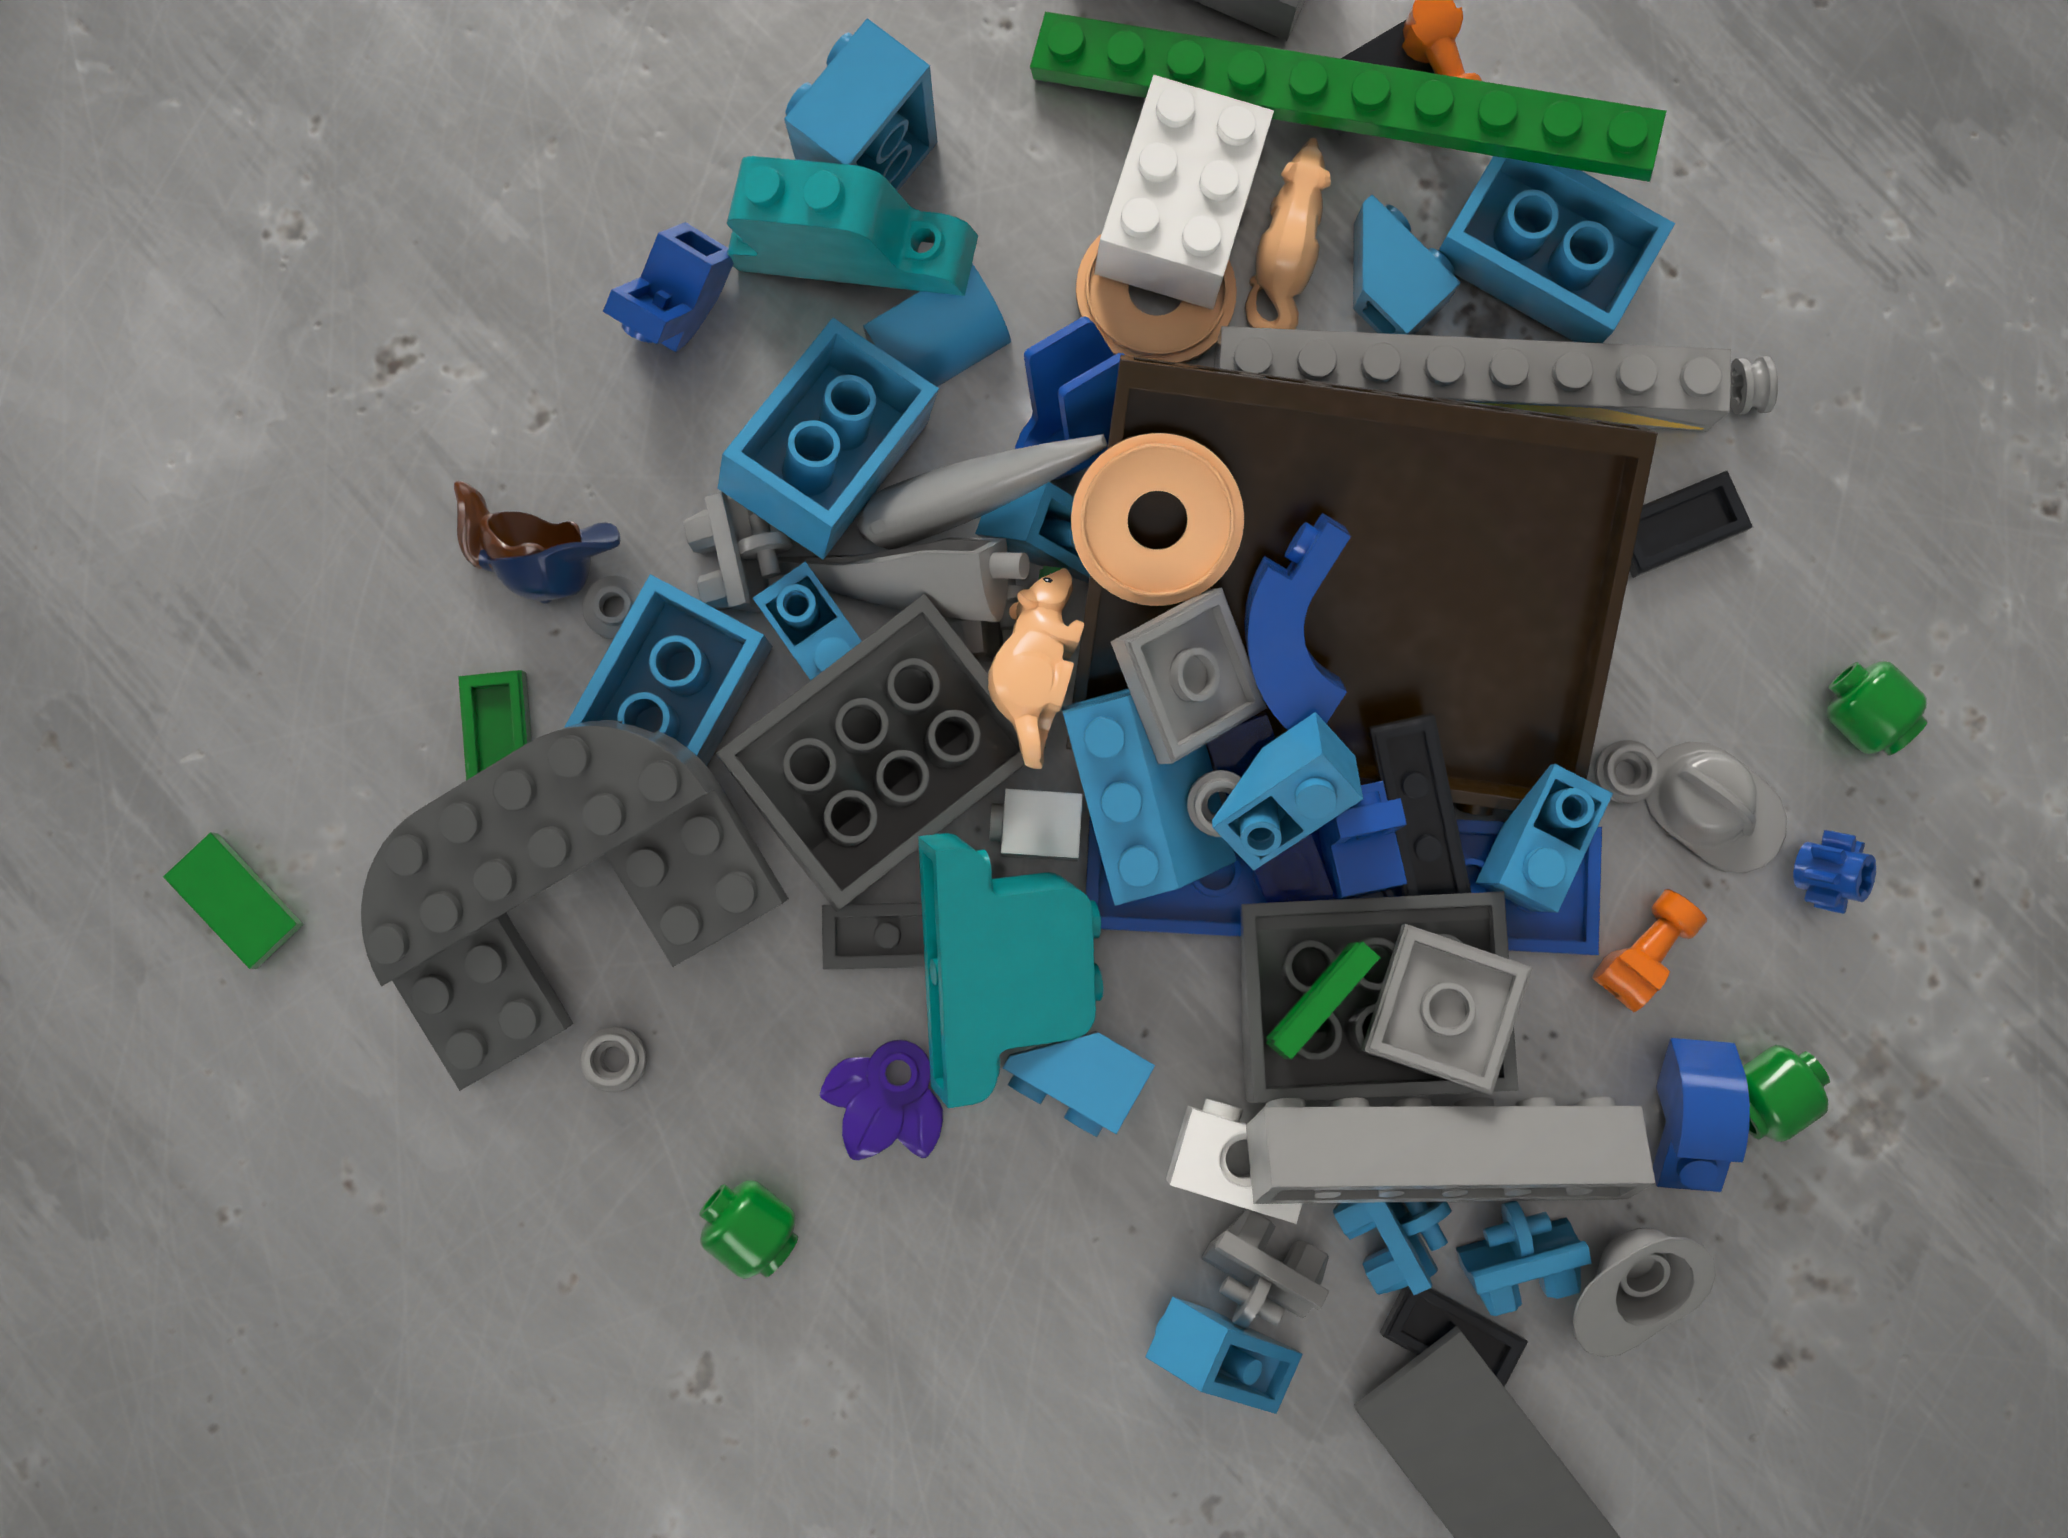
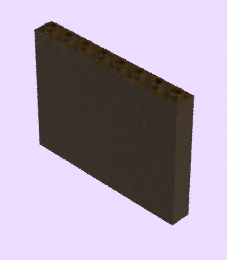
M1120 355L1108 449L1125 439L1142 434L1168 433L1183 436L1200 443L1212 451L1226 465L1237 483L1244 509L1242 540L1228 570L1209 589H1223L1247 656L1244 624L1246 602L1252 580L1263 557L1265 556L1287 569L1292 561L1285 557V553L1293 537L1305 522L1314 526L1322 513L1345 526L1351 535V538L1309 604L1305 617L1304 637L1306 647L1311 655L1324 668L1339 676L1347 691L1327 722V725L1355 755L1361 785L1379 782L1367 727L1429 713L1435 715L1452 801L1456 803V808L1462 812L1479 816L1494 815L1495 808L1514 811L1551 764H1557L1587 780L1658 435L1657 432L1639 425ZM1151 491L1143 494L1133 503L1128 514V528L1132 537L1139 544L1150 549H1164L1172 546L1182 537L1187 525V513L1182 502L1176 496L1164 491ZM1090 575L1072 704L1129 689L1111 641L1183 602L1165 606H1149L1129 602L1107 591ZM1267 704V709L1206 744L1213 771H1229L1242 777V773L1246 772L1260 750L1288 731L1273 715ZM1067 735L1066 749L1072 750L1069 735Z

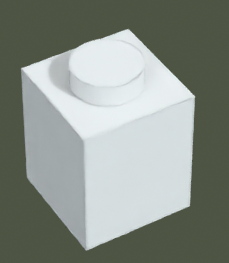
M1005 788L1004 804L992 803L989 841L1002 842L1001 857L1077 862L1079 859L1083 794Z

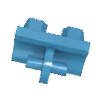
M1509 1201L1501 1205L1503 1223L1484 1228L1485 1240L1456 1248L1460 1267L1492 1316L1517 1311L1518 1307L1522 1305L1518 1284L1530 1280L1539 1279L1540 1287L1547 1297L1560 1299L1580 1293L1581 1266L1592 1264L1588 1245L1585 1241L1578 1239L1567 1217L1550 1221L1547 1212L1525 1217L1517 1201Z
M1402 1202L1336 1204L1333 1209L1334 1216L1349 1240L1377 1227L1387 1245L1386 1248L1365 1257L1363 1261L1365 1273L1378 1295L1403 1289L1407 1286L1410 1287L1413 1295L1432 1288L1433 1284L1430 1277L1437 1273L1438 1268L1419 1232H1421L1431 1251H1435L1448 1243L1438 1225L1440 1221L1452 1212L1447 1202H1404L1409 1210L1408 1213Z

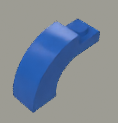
M1323 513L1314 526L1305 522L1293 537L1285 553V557L1292 561L1287 569L1269 558L1263 557L1252 580L1246 602L1244 619L1245 641L1252 672L1264 701L1273 715L1287 730L1314 712L1327 724L1347 693L1341 678L1324 668L1311 655L1306 647L1304 637L1305 617L1309 604L1351 538L1345 526Z

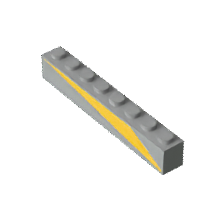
M1229 326L1221 327L1215 346V368L1625 423L1653 429L1706 432L1730 412L1731 349Z

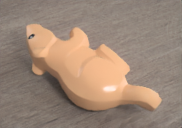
M1310 138L1281 173L1285 184L1270 205L1272 220L1269 228L1261 235L1256 252V275L1251 277L1249 281L1252 289L1245 303V314L1249 327L1296 329L1298 325L1299 312L1293 297L1303 292L1318 260L1320 246L1316 235L1323 213L1321 191L1331 185L1330 173L1325 170V162L1316 138ZM1264 289L1274 304L1278 313L1276 320L1268 321L1258 313L1256 305L1258 291Z
M1065 568L1042 577L1029 589H1022L1018 592L1017 598L1019 601L1012 604L1009 608V615L1012 619L1016 620L1012 635L995 655L988 673V690L991 699L997 709L1013 724L1025 766L1032 769H1042L1044 749L1048 733L1056 713L1062 707L1074 663L1063 659L1069 660L1078 646L1084 628V622L1079 620L1073 621L1069 626L1063 623L1062 610L1066 606L1073 590L1072 576Z

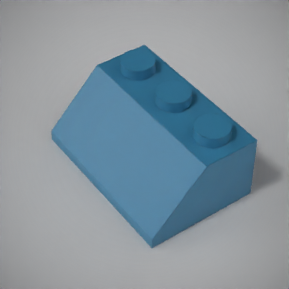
M1129 689L1061 707L1114 906L1182 888L1236 862L1234 849L1222 837L1210 836L1200 831L1193 824L1187 810V797L1191 786L1199 777L1213 771L1206 744L1173 764H1158ZM1219 792L1213 793L1207 802L1208 809L1217 814L1222 806Z

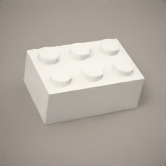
M1153 75L1100 237L1094 274L1213 310L1274 110Z

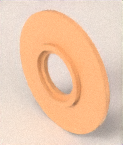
M1101 234L1094 240L1086 251L1078 269L1076 301L1080 316L1088 317L1096 325L1114 355L1123 353L1128 356L1186 363L1206 353L1217 343L1221 327L1229 325L1236 304V279L1230 261H1228L1213 310L1181 301L1179 306L1168 314L1150 315L1142 312L1134 305L1129 295V284L1094 274Z
M1149 433L1134 436L1115 444L1103 452L1083 475L1075 492L1071 512V530L1074 545L1081 562L1093 579L1107 591L1121 599L1149 606H1165L1184 602L1200 595L1213 586L1232 564L1240 547L1244 529L1243 501L1237 483L1226 465L1212 451L1200 443L1183 436L1168 433ZM1151 491H1164L1176 496L1184 505L1187 513V525L1182 537L1175 544L1164 549H1150L1142 546L1132 537L1128 528V514L1131 506L1140 496Z

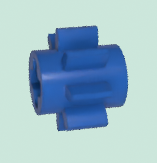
M1824 830L1822 844L1804 843L1795 860L1793 879L1797 888L1807 890L1804 898L1805 901L1814 903L1815 908L1842 914L1846 912L1848 899L1864 902L1872 891L1876 877V860L1873 855L1863 853L1865 843L1856 841L1855 835Z

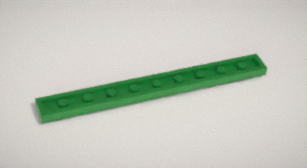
M1046 11L1030 64L1034 80L1146 98L1152 77L1157 75L1274 110L1272 117L1274 120L1647 182L1651 180L1667 112L1653 108Z

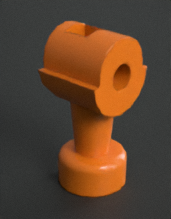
M1415 0L1403 29L1405 40L1402 48L1406 54L1416 61L1430 63L1435 74L1482 81L1481 77L1476 73H1465L1455 42L1463 21L1462 7L1456 8L1453 0Z
M1669 889L1664 890L1651 908L1657 921L1631 948L1613 951L1605 956L1592 976V979L1614 995L1616 999L1633 1013L1648 1003L1666 982L1670 970L1662 965L1661 962L1678 936L1692 939L1707 922L1706 916L1697 906L1682 895Z

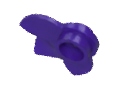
M893 1040L881 1045L871 1057L847 1058L831 1069L822 1085L819 1094L820 1098L834 1106L846 1108L842 1122V1137L847 1153L852 1160H862L877 1155L891 1146L896 1139L912 1153L924 1159L933 1151L940 1137L943 1124V1108L935 1094L928 1087L931 1081L930 1060L924 1050L913 1042ZM902 1060L910 1066L911 1078L906 1084L896 1085L888 1079L887 1068L892 1061Z

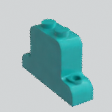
M759 156L742 158L727 219V225L732 229L727 255L732 258L733 267L738 271L965 296L978 240V234L962 219L942 213L920 211L911 207L882 174L869 168L848 164ZM921 242L934 243L927 252H918Z
M949 833L918 836L931 1088L947 1108L974 1105L987 1099L993 1092L1000 1074V1054L1003 1051L1012 1048L1074 1040L1085 1035L1092 1027L1096 1017V1001H1101L1103 997L1101 971L1094 962V939H1098L1101 934L1100 912L1094 900H1090L1084 892L1059 874L1045 872L992 879L991 863L985 849L974 850L961 838Z

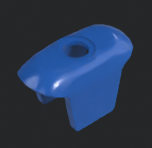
M1088 317L1079 318L1029 347L1024 352L1033 412L1030 420L1019 435L1015 449L1104 434L1108 445L1120 355L1125 354L1117 353L1114 355L1096 325ZM1108 447L1053 480L1067 478L1089 467Z

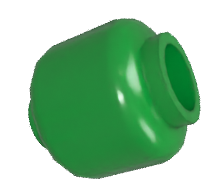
M1880 661L1867 668H1864L1859 662H1855L1839 674L1828 687L1835 694L1827 709L1828 720L1863 753L1875 754L1884 751L1889 756L1893 755L1908 745L1927 725V720L1922 716L1927 706L1926 696L1891 662Z
M1774 1045L1743 1066L1749 1091V1133L1754 1138L1759 1140L1766 1136L1776 1142H1784L1827 1113L1828 1097L1824 1086L1830 1083V1079L1823 1066L1809 1052L1804 1051L1797 1055L1784 1046Z
M754 1180L742 1182L733 1190L725 1184L721 1185L706 1201L699 1213V1216L707 1221L700 1237L701 1246L742 1279H750L759 1273L765 1278L772 1275L784 1263L798 1241L799 1236L793 1232L796 1222L793 1210L762 1184Z

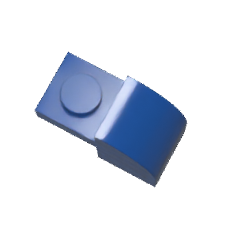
M686 222L659 232L641 276L611 289L603 312L622 323V329L631 337L647 343H661L672 351L677 352L697 333L723 290L734 264L732 258L727 255L728 247Z
M1383 781L1361 785L1363 800L1318 829L1321 851L1333 900L1351 899L1389 891L1407 884L1395 834L1397 830L1407 825L1401 798L1387 800Z
M1670 1038L1656 1085L1666 1119L1653 1163L1656 1186L1721 1192L1730 1163H1743L1747 1148L1750 1103L1745 1071L1735 1043Z

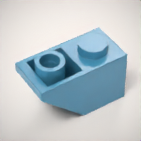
M1372 194L1363 202L1354 222L1353 309L1377 333L1415 335L1450 301L1461 282L1455 277L1454 267L1445 255L1437 249H1427L1411 233V226L1406 217L1396 207L1390 204L1384 206Z
M806 561L753 597L755 603L810 681L862 642Z
M1314 712L1260 750L1212 819V827L1255 871L1363 800L1356 757L1323 719Z
M1551 764L1502 825L1476 880V884L1492 892H1504L1506 899L1532 912L1558 913L1613 793L1557 764Z
M1097 1031L1087 1033L1074 1040L1054 1042L1009 1054L1003 1065V1069L1013 1074L1008 1086L1039 1104H1042L1048 1094L1067 1105L1069 1109L1064 1118L1095 1137H1098L1103 1127L1117 1134L1155 1067L1154 1064Z

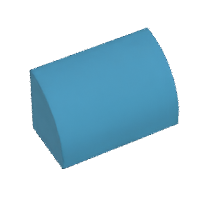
M973 263L965 296L920 291L863 325L866 340L936 387L1011 343L1010 334L1003 316Z

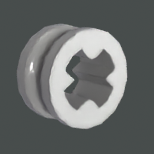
M1760 356L1755 360L1754 364H1750L1746 358L1734 359L1731 363L1730 406L1734 414H1747L1751 407H1755L1759 413L1771 412L1776 404L1778 395V376L1772 358Z

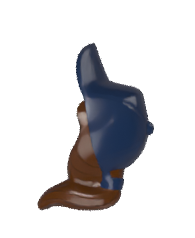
M462 481L454 483L457 500V537L464 557L474 567L491 572L495 571L498 578L509 590L524 598L548 604L554 599L576 595L586 584L591 557L612 550L619 546L621 542L620 533L612 523H597L587 528L579 529V526L573 521L554 524L523 512L490 513L484 497L478 490Z

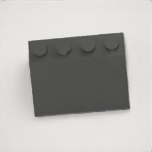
M925 594L716 752V755L836 912L919 848L918 836L939 833L1025 765L1013 724L997 709L991 699L988 690V673Z
M1504 892L1241 904V1012L1245 1100L1251 1103H1267L1280 1098H1300L1305 1101L1354 1097L1375 1098L1480 1092L1361 1051L1401 925L1408 924L1509 959ZM1363 941L1381 958L1292 1060L1283 1059L1266 1044L1268 1041L1266 1039L1267 1036L1348 944ZM1514 1027L1493 1092L1519 1091Z

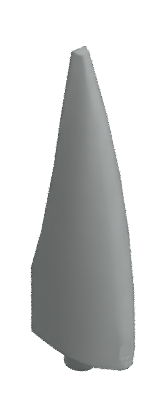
M1104 434L1055 441L974 458L934 469L890 485L876 493L865 507L863 516L858 519V530L865 540L872 541L878 547L897 549L986 515L1034 491L1108 447Z
M949 537L930 543L858 555H829L824 560L818 556L777 557L780 572L788 574L806 561L826 590L847 597L904 610L925 594L943 617L1000 622L1003 618L1007 602L1008 579H1026L1030 570V561L1026 553L1007 552L1006 538Z

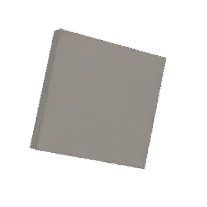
M1222 588L1208 589L1200 595L1181 603L1111 641L1158 764H1173L1267 709L1256 684L1250 661Z
M1403 924L1398 934L1361 1051L1492 1095L1532 967L1417 927Z

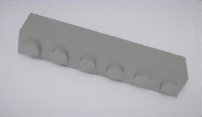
M1357 1097L1335 1100L1329 1104V1107H1306L1305 1100L1280 1098L1267 1102L1266 1107H1263L1246 1125L1253 1204L1629 1199L1655 1184L1642 1106H1616V1101L1612 1097L1588 1098L1577 1102L1576 1106H1556L1555 1100L1550 1097L1524 1099L1518 1101L1515 1106H1494L1493 1099L1487 1097L1463 1099L1455 1102L1454 1106H1432L1431 1099L1413 1097L1395 1101L1392 1103V1107H1369L1367 1099Z

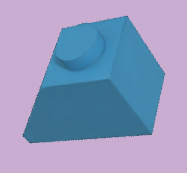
M1048 482L1034 491L981 516L975 532L976 535L982 538H1006L1007 552L1026 553L1031 563L1042 567L1066 568L1072 578L1089 583L1090 574L1078 556L1072 536L1071 512L1074 497L1064 490Z
M1172 1296L1165 1314L1157 1324L1154 1339L1145 1357L1200 1392L1277 1414L1303 1354L1249 1327L1243 1329L1232 1323V1319L1211 1309Z

